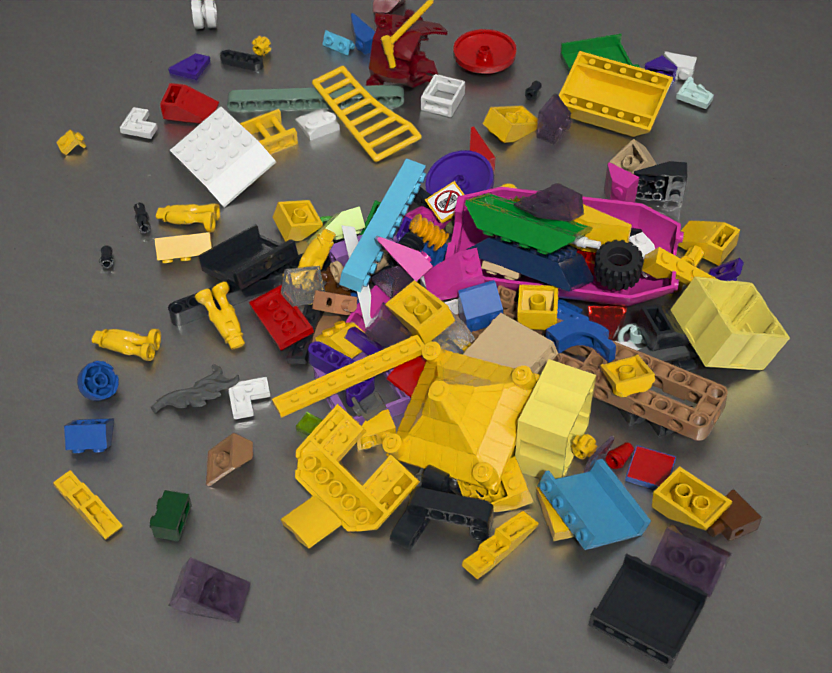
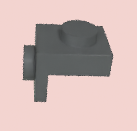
M374 391L360 402L355 396L351 398L354 404L352 409L358 417L362 415L366 421L387 408L377 391Z

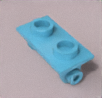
M325 30L324 46L345 55H349V50L355 48L353 41Z

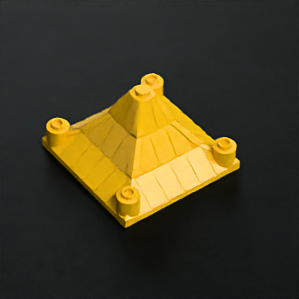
M428 342L422 349V356L427 362L406 408L404 417L400 422L396 434L387 435L383 440L382 446L387 452L386 456L392 455L400 462L422 469L432 465L449 473L450 478L497 492L516 445L518 419L541 375L533 373L527 366L521 365L514 369L444 350L437 342Z

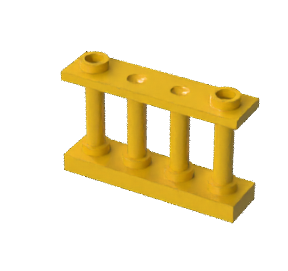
M280 109L239 123L251 135L257 132L263 135L265 139L259 142L269 154L298 144L295 128L286 130L282 126ZM275 126L280 133L271 136L266 129Z

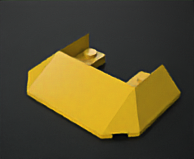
M337 404L296 449L297 470H295V479L312 496H316L328 506L341 520L342 526L348 532L377 530L420 481L394 456L390 455L363 484L340 460L366 433V430L356 419Z

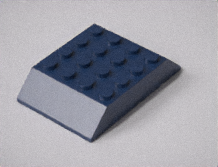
M496 235L466 249L477 248L479 258L569 292L594 280L583 255L577 253V250L571 247L566 249L561 247L551 253L542 254L537 252L536 248L531 246L530 248H524L518 245L519 242L513 240L512 242H507L500 239L501 236Z

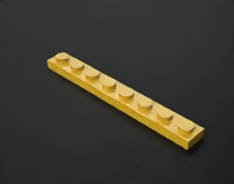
M418 335L412 336L272 398L273 405L282 418L422 355V349L425 344Z

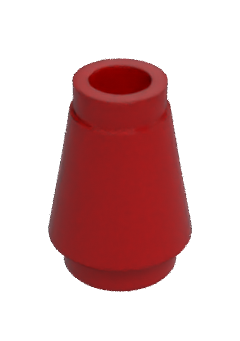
M625 442L610 450L606 456L607 465L612 469L622 468L634 451V447L629 442Z

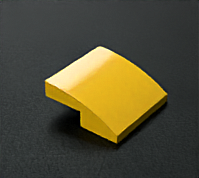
M312 496L281 518L283 526L293 532L296 539L308 549L342 525L341 520L316 496Z

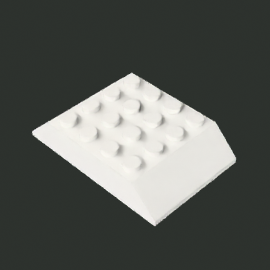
M222 107L215 110L168 151L223 207H226L276 163L261 143Z

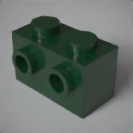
M164 490L162 498H159L157 501L155 516L153 515L150 519L149 526L152 528L154 537L173 541L180 540L192 507L189 494Z

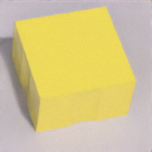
M694 277L671 308V312L705 367L764 370L790 339L780 322L767 307L766 302L754 284L750 282Z
M550 359L548 360L518 419L515 457L522 473L541 479L545 471L548 470L555 479L566 476L574 457L573 448H571L572 441L576 435L582 437L589 425L596 380L595 374Z

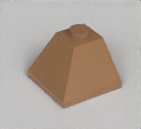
M232 433L208 451L206 485L211 486L249 462L253 457V442Z

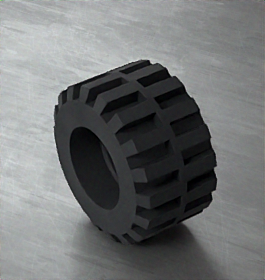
M625 240L605 242V245L602 244L600 249L597 250L595 256L594 275L596 280L601 282L602 286H608V289L611 290L612 288L619 291L622 288L624 290H627L628 287L632 288L641 278L643 266L642 252L638 251L639 248L633 246V243H626Z

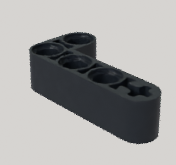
M429 465L424 471L421 488L448 493L450 474ZM406 509L392 530L390 541L407 550H411L431 519L412 515Z
M420 487L412 490L407 506V511L412 515L470 527V535L479 541H485L489 538L494 520V507L488 501Z

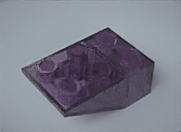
M560 183L552 184L551 187L539 190L535 194L524 197L514 203L515 207L542 219L570 222L584 215L582 194Z
M190 557L181 569L168 606L191 615L238 623L251 582Z

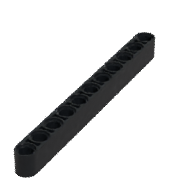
M342 238L337 241H334V244L344 241L345 239ZM304 253L299 254L298 258L242 290L229 285V291L226 295L229 304L234 306L263 295L280 285L284 287L291 284L282 275L287 269L296 270ZM329 254L320 272L326 271L327 267L330 266ZM197 293L169 304L168 311L173 325L181 326L209 315L206 307L197 302L195 298ZM213 296V300L217 309L221 310L217 300Z

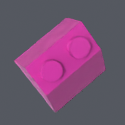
M609 162L607 164L604 186L606 198L608 200L635 203L639 177Z

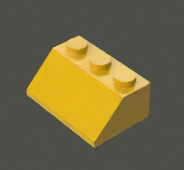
M212 232L155 238L157 260H162V263L173 262L174 258H180V261L191 260V256H198L213 248Z

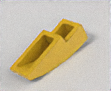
M536 487L546 525L549 526L553 541L574 537L540 488Z

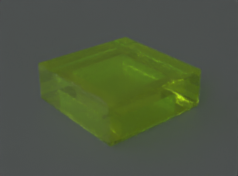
M306 412L297 423L296 430L309 436L321 423L322 419Z

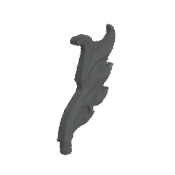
M213 364L211 367L214 373L195 382L191 388L176 390L156 400L157 402L151 406V409L156 413L167 405L176 408H187L189 404L192 407H202L207 405L204 400L220 397L221 393L218 391L235 386L240 380L239 375L227 379L222 375L221 367Z

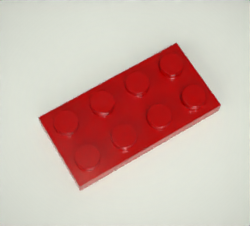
M282 285L249 302L250 307L280 351L314 333L312 326Z

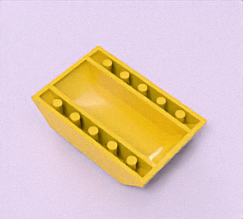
M579 51L555 105L572 119L635 137L650 133L673 81V77Z

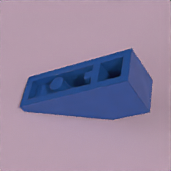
M352 13L351 27L356 48L367 55L371 53L375 31Z

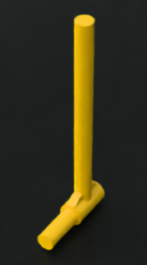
M427 0L391 37L386 35L381 38L390 68L396 67L393 44L434 3L433 0Z

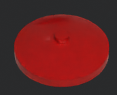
M478 29L461 35L455 41L453 56L455 61L468 71L484 74L495 73L508 68L516 58V44L508 35L502 32Z

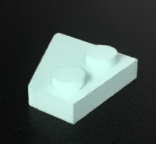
M689 76L677 93L676 99L707 109L714 95L705 90L701 84L697 86L693 82V78Z

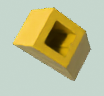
M388 409L381 411L370 420L364 421L362 427L366 430V433L357 441V450L369 449L382 444L387 435L396 434V427Z

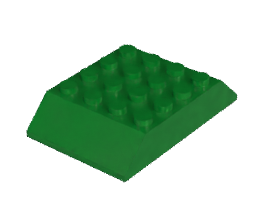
M491 193L468 199L465 202L478 229L483 230L484 234L501 236L500 239L507 242H512V240L519 242L518 245L524 248H530L531 246L542 254L551 253L591 232L593 228Z

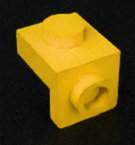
M71 129L56 142L61 152L65 155L77 145L83 148L86 147L83 141L85 138L79 132L75 133Z

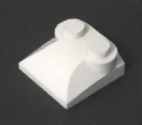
M324 108L295 119L310 141L340 130L339 124L336 121V115Z

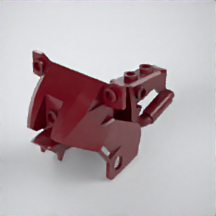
M407 9L404 16L375 13L374 21L377 29L373 36L369 71L371 76L366 80V86L383 85L385 81L414 88L422 83L430 82L433 76H429L427 73L439 74L434 61L426 58L424 51H420L421 41H429L428 35L431 34L447 35L448 31L440 23L423 21V18L420 17L393 44L396 67L390 68L381 38L386 35L391 37L415 12Z

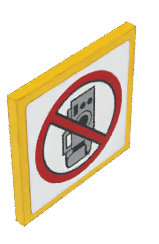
M453 181L426 198L425 202L441 224L455 216L457 197L465 194L456 182Z

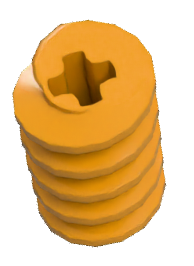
M417 214L409 224L410 232L417 233V236L420 238L423 237L424 243L428 241L427 247L430 248L434 245L433 251L441 248L448 239L449 233H445V230L440 229L437 225L434 226L433 222H428L427 218H422L421 214Z

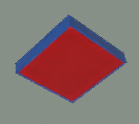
M636 445L625 481L656 490L672 474L676 456Z

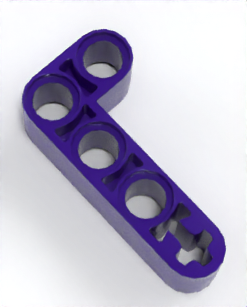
M315 341L308 346L310 365L326 374L356 362L322 342ZM375 376L345 389L346 403L349 407L354 406L351 400L352 397L355 396L360 402L372 394L375 389Z

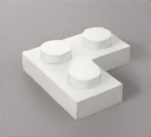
M133 107L120 126V132L151 139L158 127L157 123L146 121L149 117V110Z
M267 377L241 381L235 386L228 388L234 419L254 416L251 400L270 397Z

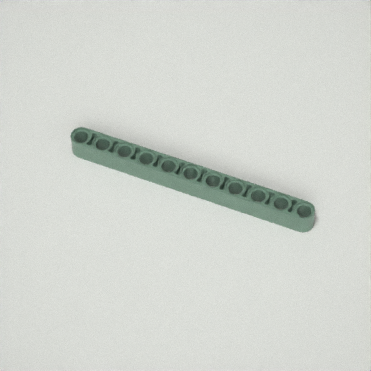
M400 85L362 86L385 107H398L404 103V89ZM344 86L329 95L332 99H335L355 88L353 86ZM315 87L232 90L228 93L227 108L232 112L274 111L276 109H280V111L332 109ZM358 94L338 104V107L340 109L347 108L365 98ZM370 103L362 108H371L374 106Z

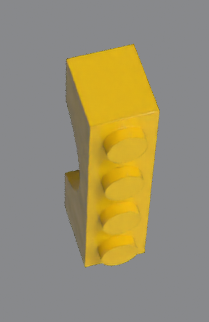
M660 247L646 254L642 271L656 279L671 278L672 271H676L675 279H679L687 287L694 277L717 279Z

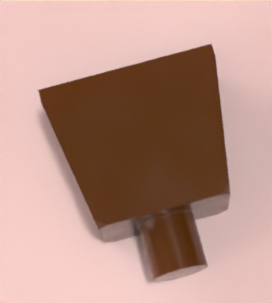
M733 489L725 496L732 501V504L707 529V532L711 537H716L721 533L727 540L732 541L757 530L762 517Z

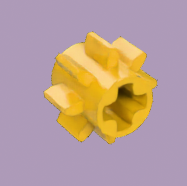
M258 36L252 41L254 45L252 49L255 54L265 56L270 52L271 48L269 46L271 43L268 38Z
M583 434L582 437L576 435L572 441V452L579 459H585L587 456L592 458L597 452L596 440L589 434Z

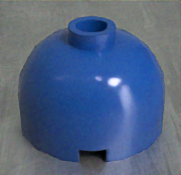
M104 361L89 363L78 374L77 386L79 392L90 401L108 399L117 391L119 386L118 375H115L114 368Z

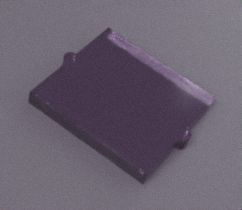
M613 436L601 445L588 459L584 473L592 469L596 460L603 459L607 455L615 439Z

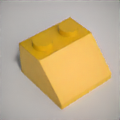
M310 200L278 202L272 217L285 242L290 239L302 241L323 226Z
M519 285L518 323L529 329L546 330L556 324L558 287Z
M338 321L334 323L332 328L323 330L322 334L315 337V339L353 358L361 353L362 350L345 339V336L351 327H356L363 333L365 332L354 322L345 323V321Z

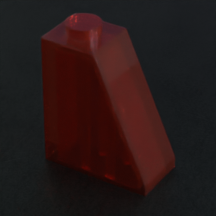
M588 306L587 317L589 321L609 330L608 339L615 341L625 322L627 306Z

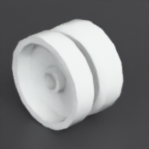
M191 0L195 30L204 28L205 19L209 29L217 28L215 0H204V4L202 0Z

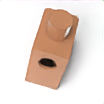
M315 290L312 309L350 315L357 308V297ZM328 299H332L331 306L327 305Z

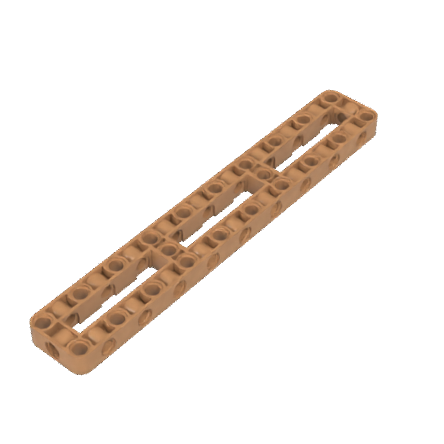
M401 268L400 270L393 269L382 283L401 291L414 280ZM418 279L416 282L421 285V281ZM456 297V298H451V299H447V300H448V301H451V300L457 299L458 297ZM513 301L511 308H503V314L517 322L518 302ZM459 314L453 315L455 322L447 327L443 333L473 344L486 328L467 333L459 318ZM557 318V323L563 321V320ZM531 329L546 337V330ZM613 341L616 345L615 359L611 362L639 355L655 374L653 386L682 400L686 399L694 402L697 406L692 408L649 389L645 392L628 395L627 397H618L613 394L612 385L600 366L601 364L611 362H607L599 353L588 346L578 345L564 350L576 356L585 357L586 360L584 362L563 353L557 354L553 361L595 374L596 380L593 397L693 440L700 441L708 437L726 406L728 391L725 386Z

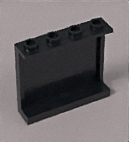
M257 224L198 255L203 272L223 282H227L239 290L244 289L299 257L294 240L290 239L283 244L260 235Z
M626 553L624 563L598 607H594L591 612L588 625L671 669L705 606L708 594L703 592L702 589L693 587L683 582L680 578L671 576L660 568L651 566L640 558Z

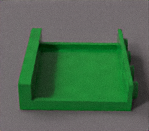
M622 34L561 43L560 57L568 72H570L579 51L640 68L638 64H632L621 44Z

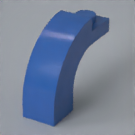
M572 319L556 323L546 329V338L554 342L558 354L572 346L582 345L594 349L607 362L615 359L616 345L612 340L608 339L609 330L598 323L582 319Z

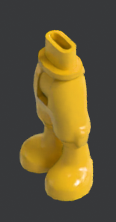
M216 203L207 205H167L165 208H158L156 219H163L164 222L177 225L202 223L207 232L213 233L216 227L215 220L220 218V206Z
M324 228L322 233L317 234L308 245L296 270H285L282 275L283 278L296 287L301 286L304 290L310 291L314 286V279L317 273L321 271L334 244L333 239L336 234Z
M222 282L214 286L212 291L204 289L198 292L195 298L198 303L206 307L209 312L210 321L213 322L220 335L225 339V343H228L231 350L245 345L242 338L244 334L241 332L235 309L227 300L226 295L229 291V285L227 282ZM213 296L217 300L221 310L217 309L213 300Z
M154 328L148 332L147 336H141L137 333L120 329L96 330L92 337V343L98 344L101 348L125 355H136L145 361H152L155 358V351H158L160 347L161 331Z

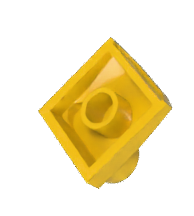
M639 355L600 365L601 370L612 385L613 394L618 397H627L638 392H645L652 387L655 381L654 372Z

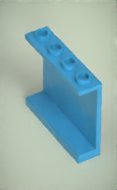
M603 459L596 460L589 472L555 479L549 470L545 471L538 484L540 490L584 550L641 536L651 522Z

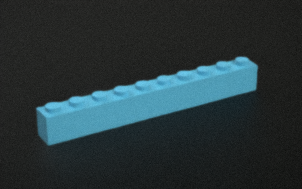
M406 158L342 270L339 285L361 292L364 286H368L371 279L370 274L375 273L378 265L376 263L377 261L381 262L384 255L383 250H385L375 237L380 236L388 240L394 238L397 231L396 226L400 227L403 220L402 215L406 216L409 209L408 204L412 205L415 198L414 193L418 194L421 186L420 183L425 181L427 175L424 173L426 165Z

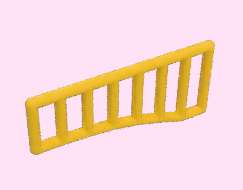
M342 65L312 80V85L374 162H378L422 138V135L412 123L400 117L371 96L345 66ZM341 73L346 77L325 89L321 85V83ZM350 83L355 88L335 99H332L329 95ZM358 94L365 98L343 110L338 107V104ZM370 103L376 107L352 121L346 117V115ZM380 113L388 116L386 119L360 132L355 128V126ZM394 121L402 125L369 143L363 138ZM407 130L413 135L379 154H376L373 150L374 147Z

